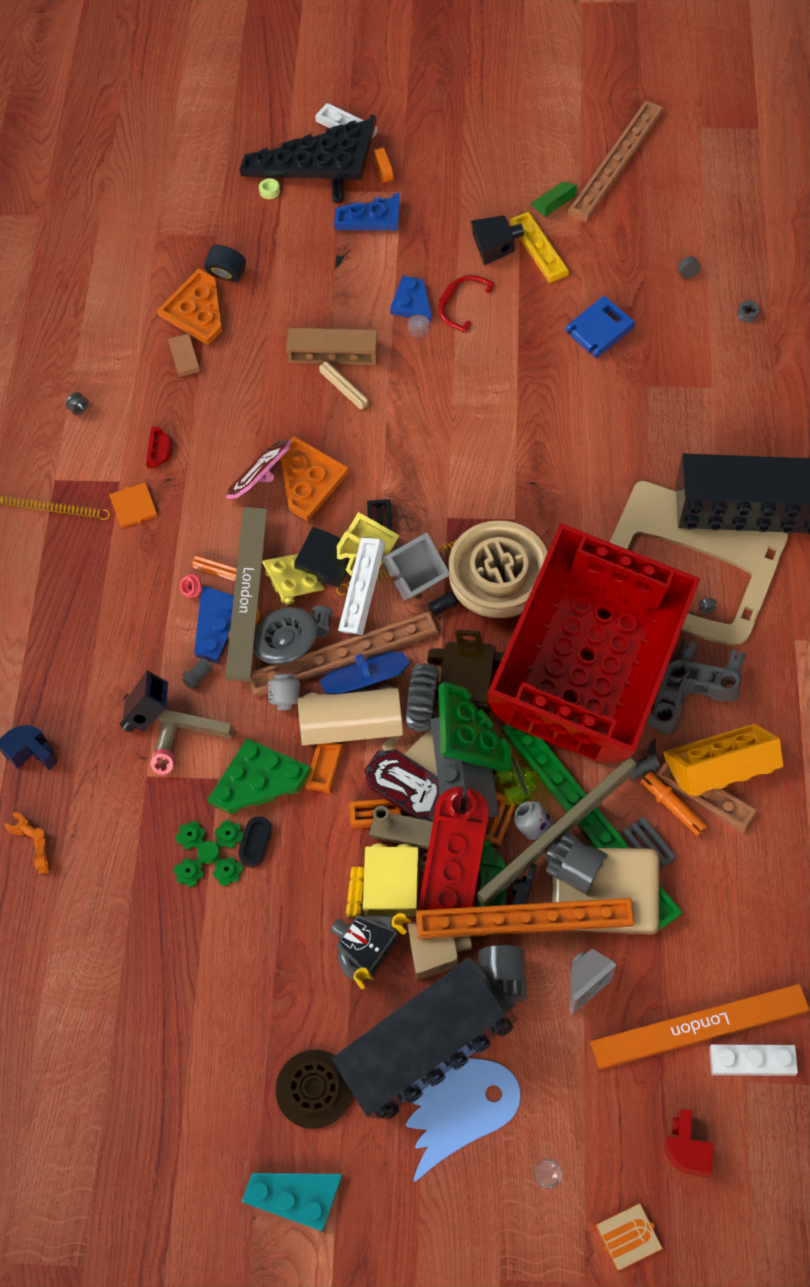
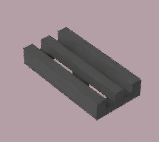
M644 817L640 818L637 823L631 824V827L623 830V836L633 848H643L632 835L635 832L648 849H653L658 853L660 870L676 859V855ZM640 827H642V828L644 829V831L649 835V837L653 840V842H654V843L658 846V848L663 852V854L667 857L666 859H665V858L663 857V855L659 852V850L654 846V844L649 840V838L645 835V833L640 829Z

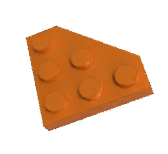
M198 268L157 310L159 317L189 333V335L208 346L222 332L215 277Z
M293 436L290 439L292 442L289 449L281 457L290 512L308 522L349 474V468Z

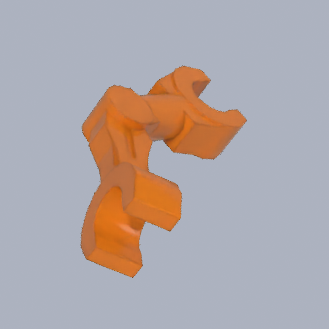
M14 812L13 817L19 822L15 826L6 823L7 831L13 835L23 836L25 834L31 837L36 847V856L34 857L35 869H38V874L49 873V863L45 852L47 843L44 831L32 827L22 814Z

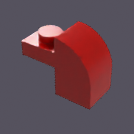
M680 1109L677 1117L673 1116L671 1124V1134H675L676 1137L667 1136L664 1140L665 1154L677 1170L689 1175L709 1177L712 1173L713 1143L690 1140L692 1110Z

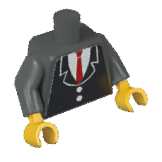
M398 913L395 916L367 915L362 917L358 915L351 925L338 918L332 925L330 932L340 938L336 945L338 951L337 959L344 975L356 982L362 990L366 987L362 982L365 979L367 981L374 980V974L398 941L397 932L394 930L405 934L407 930L402 925L406 922L411 923V920L403 913Z

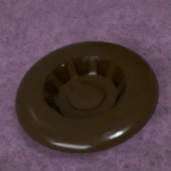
M323 1050L304 1051L292 1057L281 1069L276 1082V1100L284 1116L292 1123L308 1129L323 1128L336 1122L348 1109L353 1093L331 1059L335 1056L334 1054ZM331 1074L334 1079L329 1080L327 1075ZM297 1084V1088L293 1090V1085ZM331 1086H335V1092L330 1091ZM297 1095L300 1097L298 1102L294 1099ZM328 1096L332 1099L326 1104L325 1100ZM304 1103L309 1104L310 1108L303 1107ZM322 1104L321 1108L315 1109V1105Z

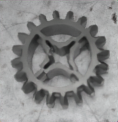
M423 663L416 664L413 668L406 712V724L409 729L420 732L431 730L430 719L435 717L440 675L437 666Z

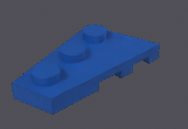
M400 192L392 194L393 197L383 200L382 197L374 198V202L366 204L358 202L337 207L335 209V230L398 231Z

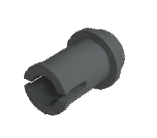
M201 658L189 672L183 673V683L190 689L198 687L200 685L199 682L213 669V666L205 658Z
M646 753L644 758L636 761L634 774L629 777L632 781L650 771L654 773L656 768L660 767L653 753L650 755Z

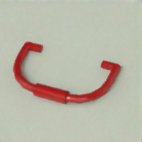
M466 275L450 283L439 299L438 311L442 321L454 329L466 332L471 322L467 320L464 326L452 322L444 314V305L448 303L459 283L471 280L488 285L485 292L490 293L495 285L494 282L479 276Z

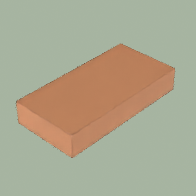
M189 333L169 338L168 343L178 376L182 377L200 372Z

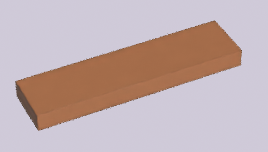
M666 760L655 775L667 787L670 786L674 789L673 791L742 833L745 832L758 811L722 788L705 791L700 796H690L679 788Z

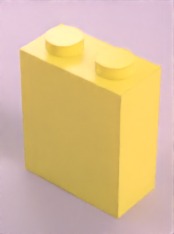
M373 844L371 847H365L364 916H395L398 913H403L405 916L416 917L418 902V847H413L409 844H400L398 847Z

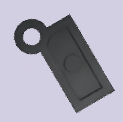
M531 864L528 876L523 875L522 880L516 879L512 894L516 896L513 904L508 903L507 905L526 904L537 869L536 864Z

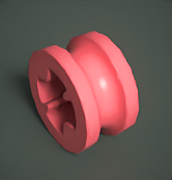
M167 749L157 750L152 756L151 768L158 774L169 773L174 765V755ZM159 757H163V760L165 758L168 760L166 766H162V763L161 765L158 764Z

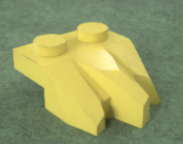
M358 512L349 529L345 531L337 545V559H350L346 571L352 576L361 538L381 539L386 542L382 555L384 557L391 553L400 535Z

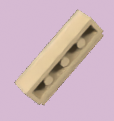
M384 685L377 689L360 688L345 694L308 693L298 698L302 746L403 735L398 686Z

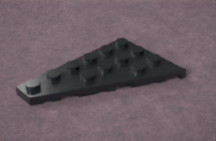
M370 115V119L358 123L354 120L344 125L341 124L325 129L326 133L314 137L312 134H309L303 138L281 143L282 147L270 151L268 148H265L259 152L246 154L240 166V174L246 177L361 180L376 125V116Z

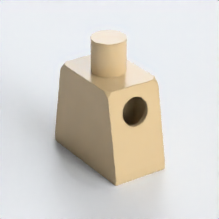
M417 923L407 924L417 980H422L458 966L457 952L472 950L470 937L418 940Z

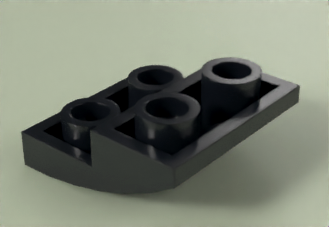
M312 527L294 562V568L316 575L319 582L340 588L347 573L346 568L350 559H337V545L341 538L319 528Z

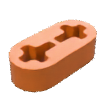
M384 148L373 149L374 162L382 183L393 181L392 167Z

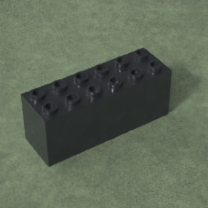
M683 453L676 479L678 528L810 534V458Z
M467 958L331 1059L365 1115L371 1118H386V1120H389L401 1111L399 1107L407 1101L412 1103L418 1100L423 1095V1089L430 1084L434 1087L445 1080L446 1076L444 1074L452 1068L458 1070L469 1061L467 1057L475 1051L479 1054L491 1046L490 1041L497 1035L503 1037L514 1029L513 1024L518 1019L483 966Z

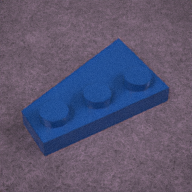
M203 585L200 596L194 653L197 658H205L209 662L218 664L229 642L228 635L231 627L234 595Z

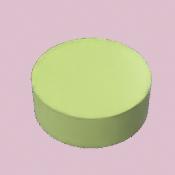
M271 178L261 181L259 184L260 195L265 199L276 198L280 194L279 182Z

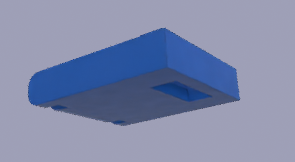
M602 296L566 326L565 332L571 334V338L588 353L592 352V355L598 358L634 329L635 321L606 296ZM608 311L611 312L620 321L618 323L615 322L609 315H607Z

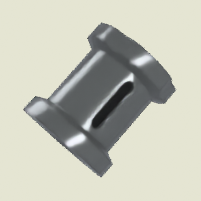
M326 606L313 607L311 613L317 624L316 636L327 637L330 635L329 621L333 616V610Z

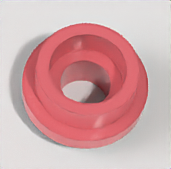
M195 574L185 576L180 582L181 593L188 598L198 597L202 591L201 579Z

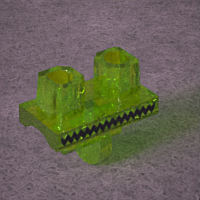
M516 756L511 757L512 769L507 772L495 770V777L499 785L511 782L513 786L503 791L507 806L521 805L524 802H528L532 796L531 792L537 790L536 783L541 779L539 772H530L529 767L521 769Z

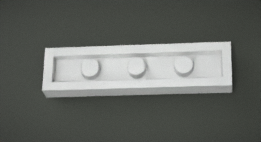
M361 538L338 631L363 635L386 543L381 539Z

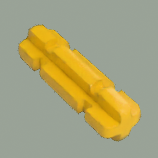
M356 866L351 868V880L349 882L347 899L349 904H347L346 908L347 917L354 919L358 915L361 916L360 905L362 904L364 889V868Z

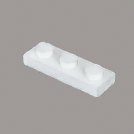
M328 103L315 115L316 122L328 128L341 124L344 125L356 120V123L364 121ZM375 126L373 137L378 133L377 126Z
M710 1045L709 1047L711 1075L796 1076L798 1073L795 1045Z

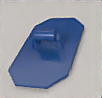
M385 652L365 659L364 655L358 654L355 656L356 663L330 671L319 682L327 694H345L400 675L410 665V662L404 652Z

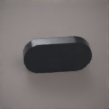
M258 816L250 819L242 837L238 855L241 863L248 868L258 867L263 863L272 835V827L270 822L264 817Z

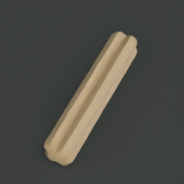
M325 361L319 366L320 373L359 409L363 410L369 405V399L329 362Z

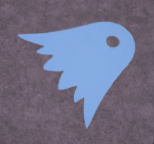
M468 1058L467 1064L458 1070H454V1068L444 1074L446 1076L445 1080L434 1087L430 1084L422 1090L423 1095L418 1100L412 1102L421 1107L410 1116L406 1126L413 1129L427 1130L419 1138L415 1148L428 1147L417 1167L413 1182L420 1179L432 1167L450 1154L472 1141L499 1129L512 1119L519 1107L520 1088L516 1078L506 1067L488 1060ZM495 1085L501 1089L502 1097L499 1101L490 1102L486 1098L485 1092L489 1086Z

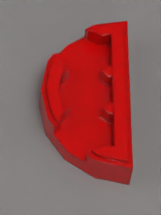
M151 426L146 459L147 469L164 464L172 453L171 438L158 427Z

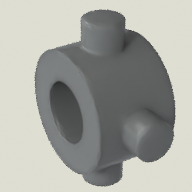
M712 598L701 600L699 602V612L704 614L714 612L717 608L715 606L717 601Z

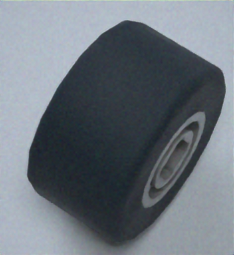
M213 245L205 260L204 268L212 276L238 282L245 269L246 259L242 254L230 247Z

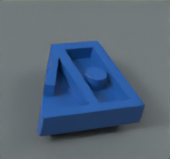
M402 276L390 307V314L431 323V311L423 279Z

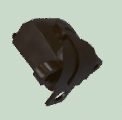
M456 630L457 642H448L445 645V649H430L427 662L433 666L442 667L439 685L447 682L466 688L472 695L470 700L477 709H483L485 713H490L492 709L488 703L487 695L505 652H497L496 647L492 644H483L479 631ZM472 636L475 640H466L462 637ZM438 689V696H437V705H438V706H439V689Z

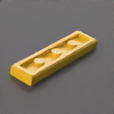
M526 212L511 218V226L522 224L524 236L519 237V239L547 281L551 283L568 276L569 270L531 214Z

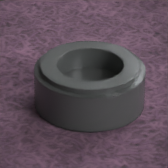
M690 256L679 263L677 270L682 278L688 279L699 272L701 265L696 257Z

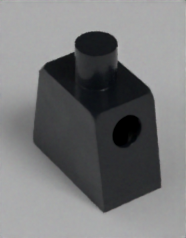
M505 216L471 221L473 237L484 265L515 251L514 239L524 236L522 224L509 226Z
M148 670L145 672L125 701L123 720L120 722V726L125 731L132 732L135 727L141 731H146L166 709L168 682Z

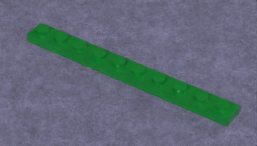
M508 725L502 727L501 732L566 813L587 795L542 739ZM597 807L576 825L595 848H630ZM659 884L658 929L661 931L681 917L682 912Z

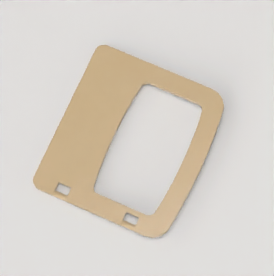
M647 481L636 483L610 543L628 549L635 535H644L701 552L748 572L751 579L733 623L725 624L687 613L681 629L683 633L728 646L741 645L747 641L785 547L788 534L783 532L691 530L678 528L676 491ZM768 549L776 551L773 560L765 558ZM744 609L753 611L749 621L741 618Z

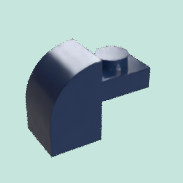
M17 726L0 738V752L16 768H19L32 755L48 770L56 764L52 757L54 751L46 744L47 740L42 731L34 726Z

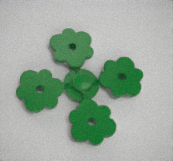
M229 820L223 821L220 828H217L214 832L217 837L215 844L212 841L203 842L202 837L205 836V831L200 828L198 822L191 821L188 825H181L179 828L180 832L175 837L176 842L183 845L186 850L192 847L198 848L197 856L199 860L194 859L191 861L189 858H185L182 864H177L174 867L177 882L179 884L185 883L188 887H194L197 884V879L203 877L202 863L212 864L214 862L216 870L213 871V877L218 879L221 886H228L231 882H238V875L243 871L242 865L235 862L233 857H228L226 860L218 858L220 856L219 847L227 846L229 849H232L236 846V843L242 841L243 833L240 831L241 826L238 823L232 824Z

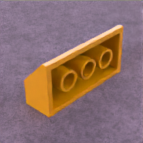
M755 723L663 751L679 788L690 796H700L705 791L714 788H725L730 783L747 781L752 776L770 774L775 769L783 767L780 738Z

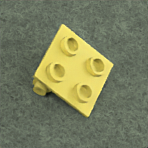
M298 554L262 561L266 569L265 574L272 581L271 584L275 587V591L280 592L281 602L287 606L295 602V596L324 590L321 582L317 581L316 575L294 568V562Z

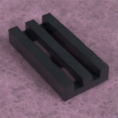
M390 499L367 501L368 518L373 520L372 506H377V523L382 525L381 506L386 505L387 529L392 531Z

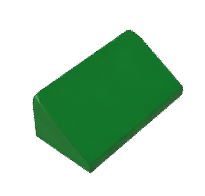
M561 182L534 200L531 206L546 217L574 198L577 193V186L572 183Z

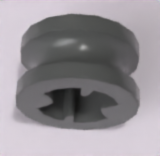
M753 301L742 302L737 313L738 318L743 322L754 321L757 318L759 307ZM747 309L751 310L749 314L745 313Z
M75 392L67 398L65 406L74 415H79L87 409L89 402L81 393Z

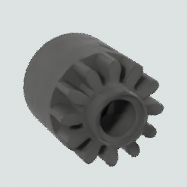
M566 833L561 841L555 839L545 857V860L549 862L546 873L587 895L590 885H593L594 878L601 866H603L602 862L605 858L607 859L608 854Z
M510 945L490 946L479 950V964L483 966L509 1007L514 1008L516 1007V1002H523V999H527L525 950Z

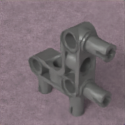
M683 640L678 657L668 663L654 706H652L646 721L648 725L656 728L662 734L673 733L682 718V706L685 697H688L689 694L696 693L710 696L713 700L732 702L738 699L743 679L741 670L746 654L739 651L737 657V650H732L726 668L692 662V659L697 649V644L690 641L688 646V640ZM678 674H683L682 677H675ZM728 684L733 685V686L730 687V688L724 687L725 685H728ZM663 717H670V719L666 721L660 720Z

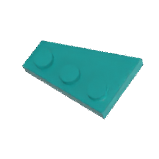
M252 1173L241 1202L323 1232L343 1175Z

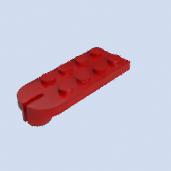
M464 787L448 789L439 797L436 803L418 910L473 907L489 817L488 803L484 796L475 789L468 788L467 790L468 796L465 811H460Z

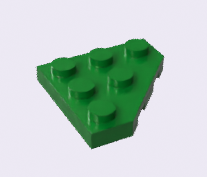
M443 682L439 685L441 756L502 772L512 769L511 745L504 737L501 739L492 728L494 726L493 722L483 709L478 710L470 700L472 695L464 687Z
M247 738L208 797L207 802L209 805L228 814L240 812L241 808L253 804L258 806L274 801L275 797L287 793L292 795L300 792L312 770L310 766Z

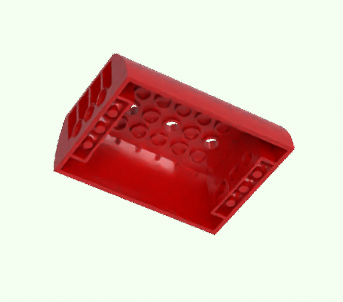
M560 523L489 688L487 698L491 709L504 724L598 763H613L628 759L635 753L701 578ZM605 610L609 613L610 618L602 619L598 616L597 612ZM588 651L593 655L594 659L586 661L581 657L580 653ZM571 693L576 697L577 701L570 703L564 700L563 695Z

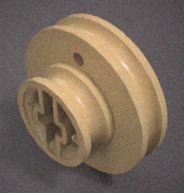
M499 520L475 525L457 539L449 557L451 588L457 599L466 608L479 615L490 618L517 616L524 609L548 553L547 549L534 532L520 524Z

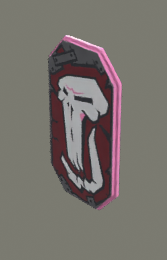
M278 441L266 449L229 487L226 498H238L251 489L258 481L261 483L272 482L274 475L269 469L287 452L292 441Z

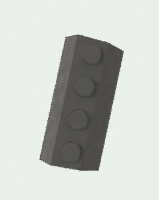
M440 717L430 719L440 796L450 788L464 787L460 811H465L468 796L467 790L468 788L475 789L484 796L488 803V818L499 816L493 769L441 756Z

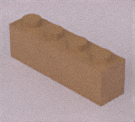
M289 328L286 346L288 363L323 364L327 361L330 364L376 365L378 352L377 330Z

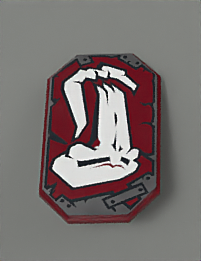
M397 749L377 751L364 769L369 789L411 817L433 822L436 803L440 797L438 777Z

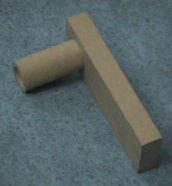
M164 710L157 718L162 724L155 751L159 749L171 751L177 728L233 739L235 729L231 723Z
M378 806L374 809V818L369 833L370 838L398 844H409L413 847L428 850L432 821L389 813L385 806Z

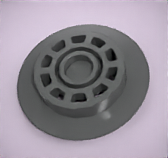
M287 607L276 610L263 618L257 625L253 650L257 657L266 663L285 664L303 656L313 645L317 635L316 621L309 612L301 608Z

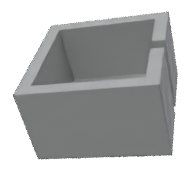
M427 532L381 559L389 576L397 578L393 583L403 600L415 596L450 574Z

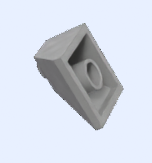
M591 949L586 954L582 951L572 960L569 991V1012L572 1015L613 980L617 965L594 949Z

